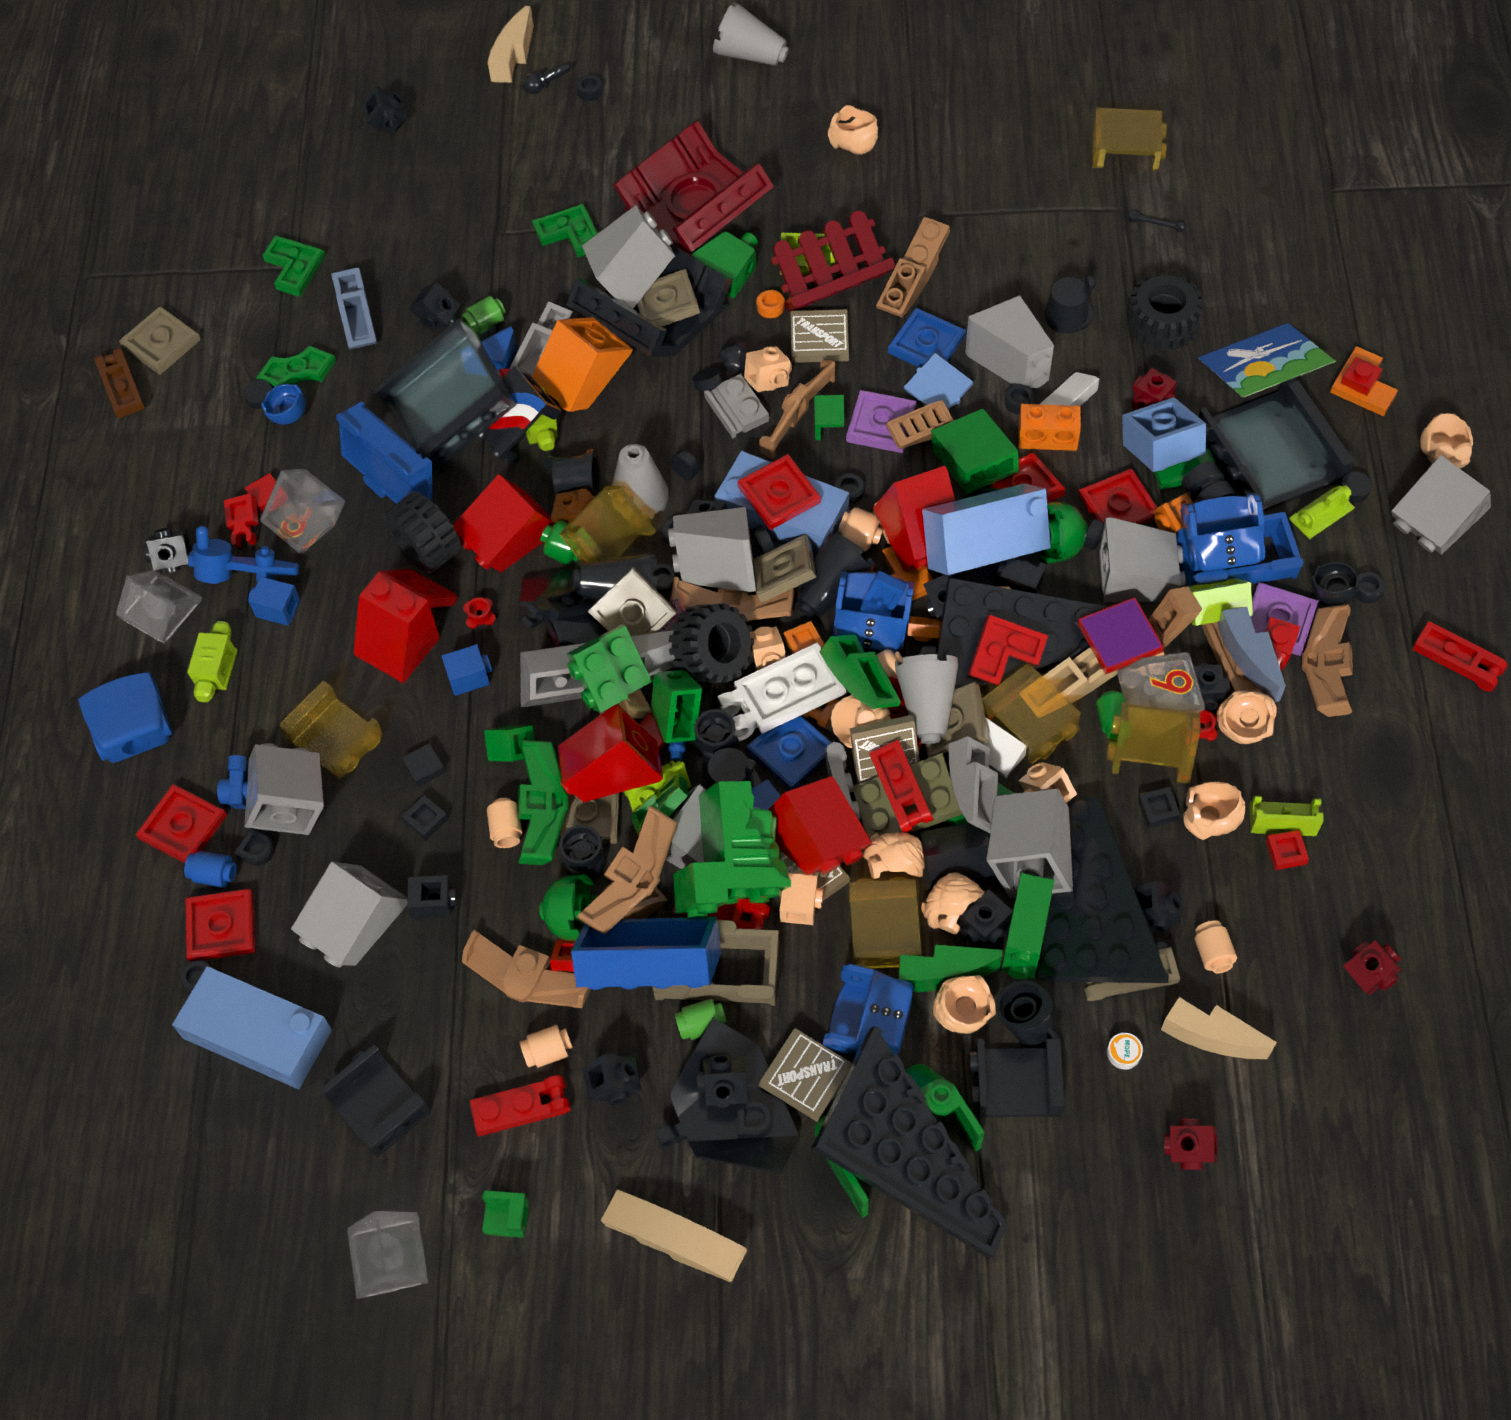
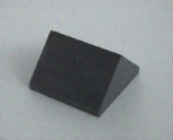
M970 823L920 832L931 890L938 880L953 872L968 877L977 883L979 887L997 884L996 875L987 862L989 836L986 831Z

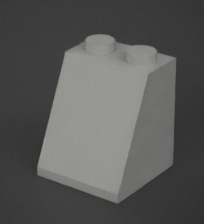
M637 205L582 245L596 279L615 299L631 309L636 306L675 256L670 247L673 243L670 236L664 229L659 231L656 228L657 223L648 211L643 213Z
M1021 296L968 316L965 353L969 358L1012 385H1025L1031 389L1033 387H1041L1049 381L1054 345Z
M1440 455L1392 510V516L1395 520L1393 524L1403 533L1408 534L1411 532L1419 538L1417 542L1427 551L1432 553L1435 550L1442 555L1491 508L1490 490Z
M746 507L673 516L674 528L668 529L670 547L676 546L677 554H672L674 572H680L683 582L698 586L747 592L756 591Z
M1116 518L1105 519L1099 548L1103 603L1124 602L1134 597L1137 602H1161L1170 589L1185 587V572L1179 569V564H1182L1183 550L1181 545L1177 546L1176 533Z
M270 743L255 744L249 757L244 827L309 835L323 810L319 753L310 752L305 748H280Z
M697 785L690 790L688 797L670 815V818L678 822L665 860L680 869L694 862H704L699 795L706 791V789L701 785Z
M1058 788L1026 793H1012L1010 795L996 796L987 862L1009 898L1017 896L1021 873L1055 880L1052 894L1072 892L1069 807Z
M331 861L291 930L300 936L299 941L311 949L316 950L318 948L325 953L324 959L336 967H341L342 965L356 966L407 906L408 898L361 865Z

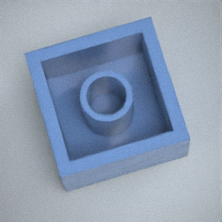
M1175 397L1122 415L1123 446L1153 472L1164 470L1169 466L1190 461L1195 457L1206 454V423Z

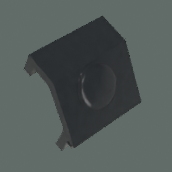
M671 244L670 247L675 256L658 278L686 269L700 310L699 314L661 327L641 315L638 304L631 309L615 299L604 286L599 289L584 279L575 280L566 305L587 318L594 317L616 336L648 356L670 357L676 356L728 306L723 302L733 279Z

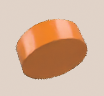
M766 290L757 297V311L761 316L776 318L784 312L785 299L780 292Z

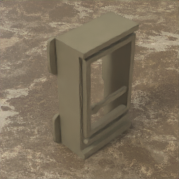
M718 920L721 948L765 950L763 986L715 985L712 981L710 985L700 988H690L686 985L658 989L653 986L655 1000H708L713 998V1001L768 1003L775 1006L779 932L778 930L737 929L733 921Z

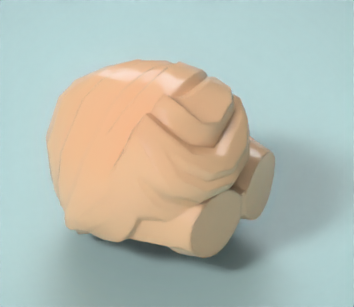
M845 105L840 113L834 114L828 129L830 143L834 149L841 147L858 155L871 151L878 138L876 117L867 111ZM851 117H856L851 123H838L840 119L846 121Z
M1441 413L1435 416L1421 434L1420 447L1423 453L1427 455L1432 464L1440 455L1459 469L1469 464L1473 445L1470 427L1455 414Z
M1246 690L1233 692L1220 704L1217 710L1219 728L1227 737L1239 744L1261 741L1263 738L1273 735L1277 707L1274 700L1268 694Z
M851 694L835 704L830 719L833 732L839 741L846 747L852 748L849 728L891 720V717L889 716L888 708L872 709Z
M1206 782L1189 787L1186 796V806L1188 808L1183 814L1184 824L1197 838L1205 840L1210 836L1228 834L1236 830L1244 820L1245 801L1241 796V791L1236 786L1223 782Z
M903 832L886 833L880 836L876 833L871 836L870 840L872 843L864 849L863 857L867 859L873 879L880 878V872L888 870L891 872H906L916 877L923 876V869L925 868L924 850L918 837Z
M956 872L949 873L937 881L928 894L927 903H922L921 910L924 917L927 918L930 927L933 929L940 928L956 935L960 930V926L956 923L959 916L964 913L970 903L982 897L984 891L968 877Z
M980 975L947 979L943 982L932 1003L936 1020L945 1029L957 1033H973L984 1026L996 1014L995 1002L990 993L989 986Z

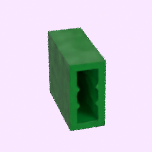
M984 409L931 430L933 453L946 466L948 472L966 494L1019 472L1018 450Z
M1021 873L1001 972H1006L1009 976L1016 979L1035 978L1055 880Z

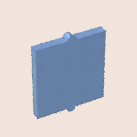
M934 353L922 368H917V373L904 386V390L925 406L943 400L949 411L955 404L961 402L960 398L970 389L973 381L938 354Z

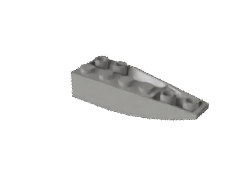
M673 630L631 636L649 676L675 667L672 662L675 657L670 655L669 649L672 648V642H669V635H673ZM585 643L520 652L521 706L528 707L581 699V692L584 689L579 679L575 680L570 674L567 663L570 660L566 653Z

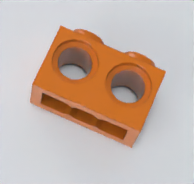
M1021 404L1018 423V449L1077 451L1081 430L1080 406Z

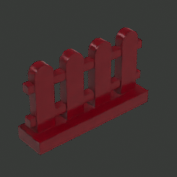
M855 211L849 217L850 227L842 230L840 223L833 220L824 226V238L817 240L816 235L812 231L807 230L799 235L798 243L800 247L792 250L790 244L784 240L778 241L773 246L774 257L770 259L772 266L778 264L785 285L781 286L783 293L789 291L791 296L785 301L788 313L888 274L895 269L896 266L892 257L886 260L882 257L886 250L884 245L878 247L871 227L875 226L873 218L868 220L864 212ZM854 235L861 255L853 257L846 237ZM827 244L836 262L835 265L828 267L820 248ZM802 254L811 273L805 277L802 276L795 257ZM865 262L866 268L859 270L857 264ZM840 272L841 278L833 280L831 274ZM814 281L816 287L808 290L806 284Z

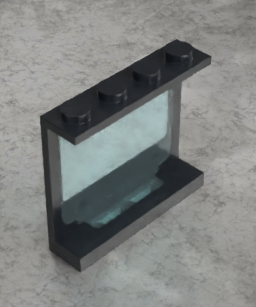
M460 319L449 325L446 330L426 344L423 349L372 390L374 395L388 403L408 443L416 450V454L420 453L422 459L427 457L432 461V473L517 405L476 331Z
M1296 377L1282 382L1279 391L1214 417L1210 415L1206 407L1199 411L1198 417L1206 423V443L1211 450L1214 460L1219 461L1224 469L1226 479L1229 483L1234 484L1239 492V496L1247 497L1248 493L1259 494L1263 512L1342 481L1343 477L1351 472L1355 462Z

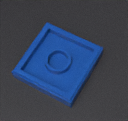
M915 308L888 346V353L921 368L934 353L948 362L964 339L966 330Z
M800 715L760 734L747 746V752L785 787L793 790L826 761V748L832 742Z

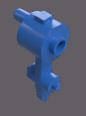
M199 526L196 529L197 542L193 545V551L188 555V566L193 567L194 577L201 582L210 584L230 579L232 577V570L256 573L257 582L260 577L275 580V575L299 574V565L297 563L275 560V552L269 549L268 546H262L261 549L257 550L255 558L233 556L231 545L224 540L209 539V531L205 526Z

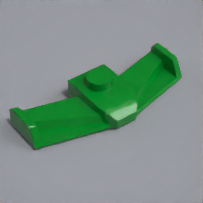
M521 740L520 749L522 750L531 785L520 784L518 789V819L530 820L518 863L544 865L553 860L563 820L569 809L568 793L561 784L562 775L553 742Z

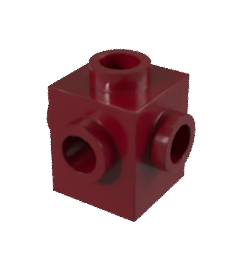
M1151 368L1145 376H1139L1134 383L1132 391L1135 393L1131 408L1138 410L1174 397L1177 398V395L1174 394L1177 382L1167 374Z
M1376 940L1371 944L1366 941L1359 945L1352 952L1354 957L1343 965L1368 995H1372L1379 988L1385 991L1399 980L1397 974L1402 971L1397 964L1401 958L1388 943L1382 947ZM1379 961L1378 968L1372 970V965Z
M1179 1119V1126H1170V1134H1165L1164 1136L1165 1154L1171 1155V1162L1180 1163L1181 1170H1202V1163H1218L1217 1127L1201 1126L1200 1119ZM1192 1138L1195 1146L1189 1151L1186 1143Z

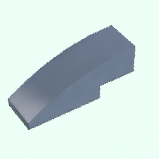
M359 267L332 273L349 350L377 344Z
M1247 607L1222 610L1217 627L1231 657L1244 675L1263 694H1268L1274 702L1280 701L1286 685L1268 631L1255 633Z

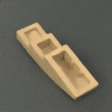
M616 1190L601 1219V1222L606 1227L632 1236L639 1243L668 1254L673 1260L732 1282L747 1251L745 1247L712 1230L620 1190Z

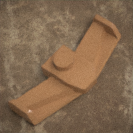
M823 360L820 363V373L805 385L799 383L793 392L785 397L782 404L783 415L772 436H762L759 440L760 452L771 459L775 458L776 447L789 427L794 428L809 409V401L829 381L835 382L834 361Z
M674 577L669 603L684 609L696 605L729 604V607L739 609V614H744L747 621L784 616L791 617L795 589L792 588L762 603L757 594L749 595L750 592L718 588V592H714L680 581L678 577Z
M1349 604L1317 609L1305 651L1302 653V669L1306 673L1317 710L1328 717L1352 713L1341 680V676L1353 675L1352 647L1350 642L1341 643L1346 622L1351 612Z
M649 805L634 852L632 853L622 846L604 874L613 883L576 917L594 930L605 935L646 896H650L660 882L659 876L678 822Z
M476 930L472 931L463 949L462 963L506 993L507 997L522 1003L527 1001L583 1008L591 991L588 987H576L574 973L547 970L550 963L549 956L519 945L512 957Z

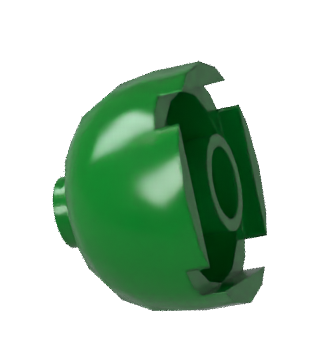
M1047 503L1051 548L1043 550L1045 555L1039 556L1047 563L1072 559L1083 549L1088 531L1087 522L1078 509L1068 503Z
M570 875L559 878L548 887L543 901L540 903L539 913L541 919L545 921L548 929L562 940H577L585 923L576 916L597 898V895H591L588 886H594V884L587 875Z

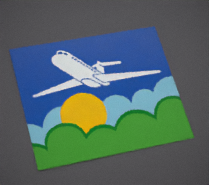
M1289 323L1198 357L1242 397L1249 396L1336 362Z

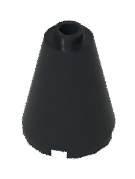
M831 531L828 532L814 558L816 578L802 584L796 598L799 603L797 608L809 618H812L814 615L821 617L836 605L842 571L847 573H874L877 566L871 558L866 562L861 556L863 550L852 541L838 533L832 536Z
M646 553L581 563L578 570L573 569L571 586L572 588H577L578 595L599 600L634 567L657 590V576H654V573L651 572V566L657 567L656 555Z

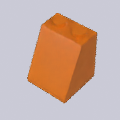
M594 317L557 320L532 377L541 387L544 386L545 392L559 402V406L569 412L585 410L591 406L630 356L633 349Z

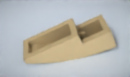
M525 6L515 14L497 37L488 59L491 82L512 83L516 63L526 64L534 26L530 6Z
M1089 647L1073 660L1068 657L1022 691L1019 696L1035 717L1040 719L1084 697L1117 675L1118 671L1116 670L1105 675Z
M1180 997L1166 1016L1161 1028L1163 1032L1199 1049L1224 1056L1245 1059H1268L1277 1043L1217 1005L1211 1014L1208 1015Z

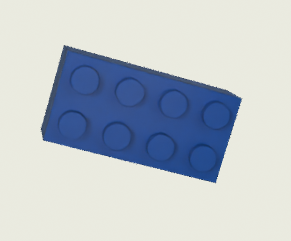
M717 917L621 919L605 935L584 924L571 950L576 987H588L592 990H599L605 987L634 989L638 986H654L658 989H664L671 986L687 985L690 988H700L710 985L721 955Z

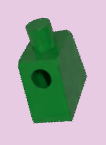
M723 232L695 251L692 256L733 279L727 295L734 299L756 269V251L754 248L758 245V241L749 232L745 233L740 239L728 232Z
M683 670L657 672L653 679L651 712L665 743L695 740L694 724L699 716L702 688Z

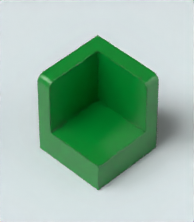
M815 395V440H821V428L844 426V395Z
M507 725L484 730L489 761L513 762L522 760L524 758L520 749L521 740L534 741L532 725Z
M483 1191V1200L486 1204L483 1233L485 1235L525 1238L529 1201L524 1193Z

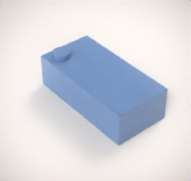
M741 451L715 494V501L726 502L728 509L746 507L749 529L753 530L763 525L771 538L788 543L807 534L812 543L813 554L816 555L825 535L830 531L832 536L837 533L845 511L849 512V492L805 476L821 496V503L770 530L737 487V481L772 462Z
M1021 484L922 509L928 569L942 574L951 575L1051 548L1045 488Z
M208 966L172 1024L183 1039L298 1090L332 1032L324 1016Z

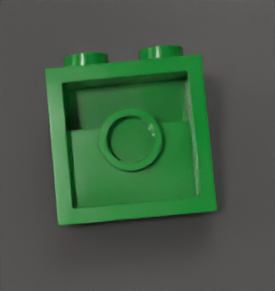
M621 624L566 653L570 660L567 663L569 672L575 680L579 679L584 689L581 692L583 701L589 709L593 708V710L600 713L627 699L628 694L652 682L625 625Z

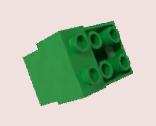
M751 781L718 782L699 795L704 862L691 863L673 874L676 914L687 913V918L707 917L708 913L718 912V907L724 904L738 903V899L749 898L750 903L769 902V898L781 896V891L791 887V880L788 877L785 862L779 861V845L775 842L777 818L772 816L770 810L753 807L754 795L751 790Z

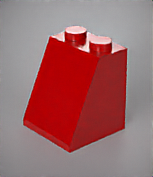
M946 466L893 483L873 507L904 572L914 568L916 571L928 568L922 509L955 501Z
M498 474L453 524V527L459 535L460 544L468 551L472 549L477 554L474 559L483 568L488 570L491 567L499 572H503L543 542L540 541V538L546 526L550 525L553 527L555 523L551 520V516L524 489Z
M377 573L359 595L354 655L404 684L438 642L440 636L428 600Z
M619 704L609 708L558 745L560 758L558 763L562 775L561 784L568 794L576 795L582 802L654 784L664 779L657 741Z
M833 776L785 792L768 809L772 812V816L777 818L775 842L779 845V849L808 876L819 871L823 875L838 868L842 862H845L846 865L857 862L864 856L862 851L872 843Z

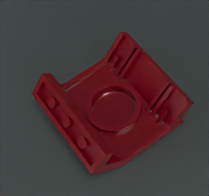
M698 121L692 122L612 184L626 205L623 209L628 211L637 205L643 213L648 211L657 223L656 228L659 231L664 229L672 239V244L686 252L694 251L774 187L760 163H756L745 172H742L715 149Z

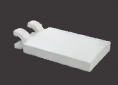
M818 642L735 681L736 690L717 696L722 705L721 710L726 711L731 716L737 714L741 708L744 714L733 717L736 737L739 742L748 738L757 727L761 734L846 694L845 687L837 680L820 654L821 647Z

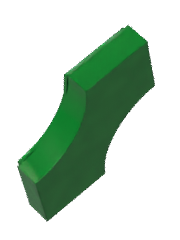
M308 346L302 353L293 357L278 358L272 356L256 379L267 381L272 389L278 385H293L305 380L322 382L336 363V359L330 353Z

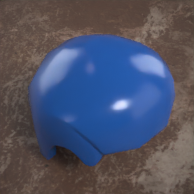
M282 384L275 386L267 393L261 406L265 416L273 423L287 425L296 422L303 416L306 409V398L296 384Z

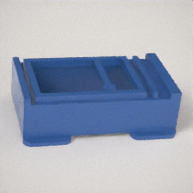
M362 401L343 413L336 415L340 430L341 456L364 475L363 481L381 498L387 495L395 503H398L412 491H417L433 501L431 460L427 457L422 459L420 453L416 454V450L367 407L365 408V404Z
M1280 512L1263 515L1264 537H1270L1278 560L1240 568L1232 567L1228 568V570L1220 569L1208 572L1200 570L1193 572L1189 564L1183 529H1178L1176 540L1177 546L1181 545L1183 550V559L1180 566L1181 570L1185 572L1186 585H1204L1233 578L1251 582V584L1290 577L1297 579L1304 561L1300 556L1286 513Z

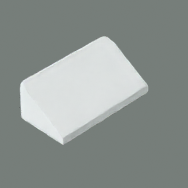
M1075 372L1041 404L1081 406L1098 390L1099 378Z
M985 718L990 742L983 745L990 748L989 767L1007 778L1025 757L1027 747L1011 734Z

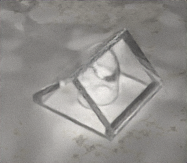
M152 570L126 576L116 615L123 621L165 644L201 602L202 598L200 595L163 574Z
M374 1211L347 1228L357 1299L428 1283L417 1212Z

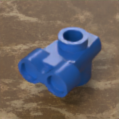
M229 756V778L220 779L217 786L219 802L221 804H228L235 809H246L249 761L245 756Z

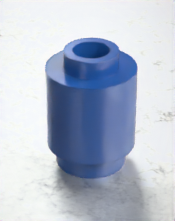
M198 851L188 855L184 874L193 883L226 887L229 882L234 880L237 867L230 855Z

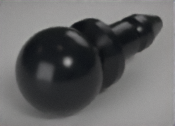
M568 64L558 65L545 73L541 69L538 70L537 74L529 73L523 79V88L529 94L539 93L543 87H549L548 81L550 82L558 76L564 75L570 66Z

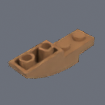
M926 217L923 218L904 258L899 259L876 308L899 317H903L909 311L939 261V253L950 233V226Z

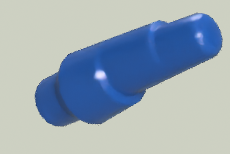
M685 741L669 743L670 761L677 762L680 760L682 762L683 754L686 752Z

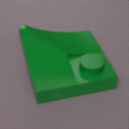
M679 772L631 814L632 823L638 836L649 805L670 817L674 810L688 797L687 781Z

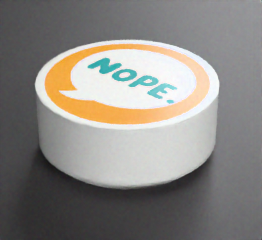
M1130 1033L1115 1035L1110 1040L1107 1048L1109 1061L1120 1069L1135 1067L1143 1053L1140 1040Z

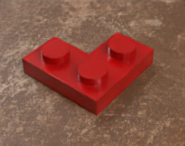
M987 615L967 675L994 685H1000L1008 657L1035 666L1039 665L1048 635L992 615Z

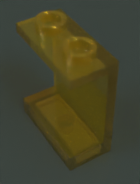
M1096 108L1093 128L1092 168H1103L1105 154L1114 153L1153 155L1152 171H1158L1160 160H1165L1167 147L1166 143H1162V139L1166 137L1167 123L1162 122V111Z
M605 486L559 535L580 562L587 563L618 558L639 535H653L656 530L650 524L649 516L634 503L633 495L628 489L623 486Z
M1029 663L1025 664L982 698L985 718L992 720L994 717H997L1029 748L1028 761L1031 764L1039 758L1046 759L1049 757L1059 742L1063 739L1066 741L1070 740L1079 730L1078 724L1081 712Z
M322 681L279 724L287 740L298 748H305L310 752L319 753L320 765L338 779H341L346 773L352 772L358 765L359 760L368 751L376 748L383 736L377 720L374 718L369 722L364 720L339 701L333 688L325 681Z
M1122 703L1120 715L1114 714L1111 734H1116L1115 742L1109 741L1107 760L1112 761V773H1119L1121 760L1177 767V782L1190 784L1200 735V713Z
M893 877L888 881H874L873 879L863 878L849 883L854 965L869 969L899 967L900 955L921 956L915 879L908 880L905 877Z

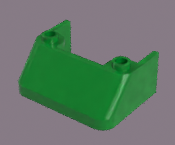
M917 1064L906 1069L905 1071L912 1076L927 1099L925 1103L931 1113L939 1116L951 1114L975 1152L980 1150L985 1132L956 1087L927 1065ZM826 1116L822 1117L815 1126V1139ZM826 1158L861 1218L867 1216L869 1199L855 1176Z

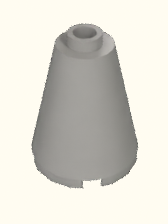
M733 2V6H729L718 29L720 31V41L715 39L713 45V53L774 66L778 62L783 63L789 51V48L786 47L785 39L735 2Z
M630 444L625 446L619 453L610 490V501L613 509L619 512L624 519L635 522L648 521L655 518L654 515L661 509L663 511L666 508L669 500V490L648 450L642 445Z
M937 654L902 658V663L897 660L895 661V671L908 716H913L916 736L921 738V743L923 744L939 743L940 737L947 735L958 671V658L955 656L946 655L947 661H939Z

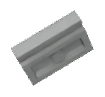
M741 374L722 382L711 391H704L705 399L732 438H735L736 434L742 431L745 433L769 421V413Z

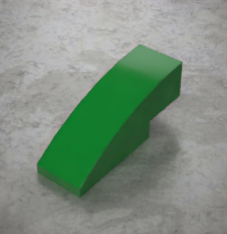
M856 634L830 636L819 652L834 676L847 691L872 709L899 706L901 701L875 652H865Z
M935 945L933 957L900 955L899 979L911 983L915 988L914 992L940 990L943 982L947 979L977 975L983 978L1000 969L1002 950Z

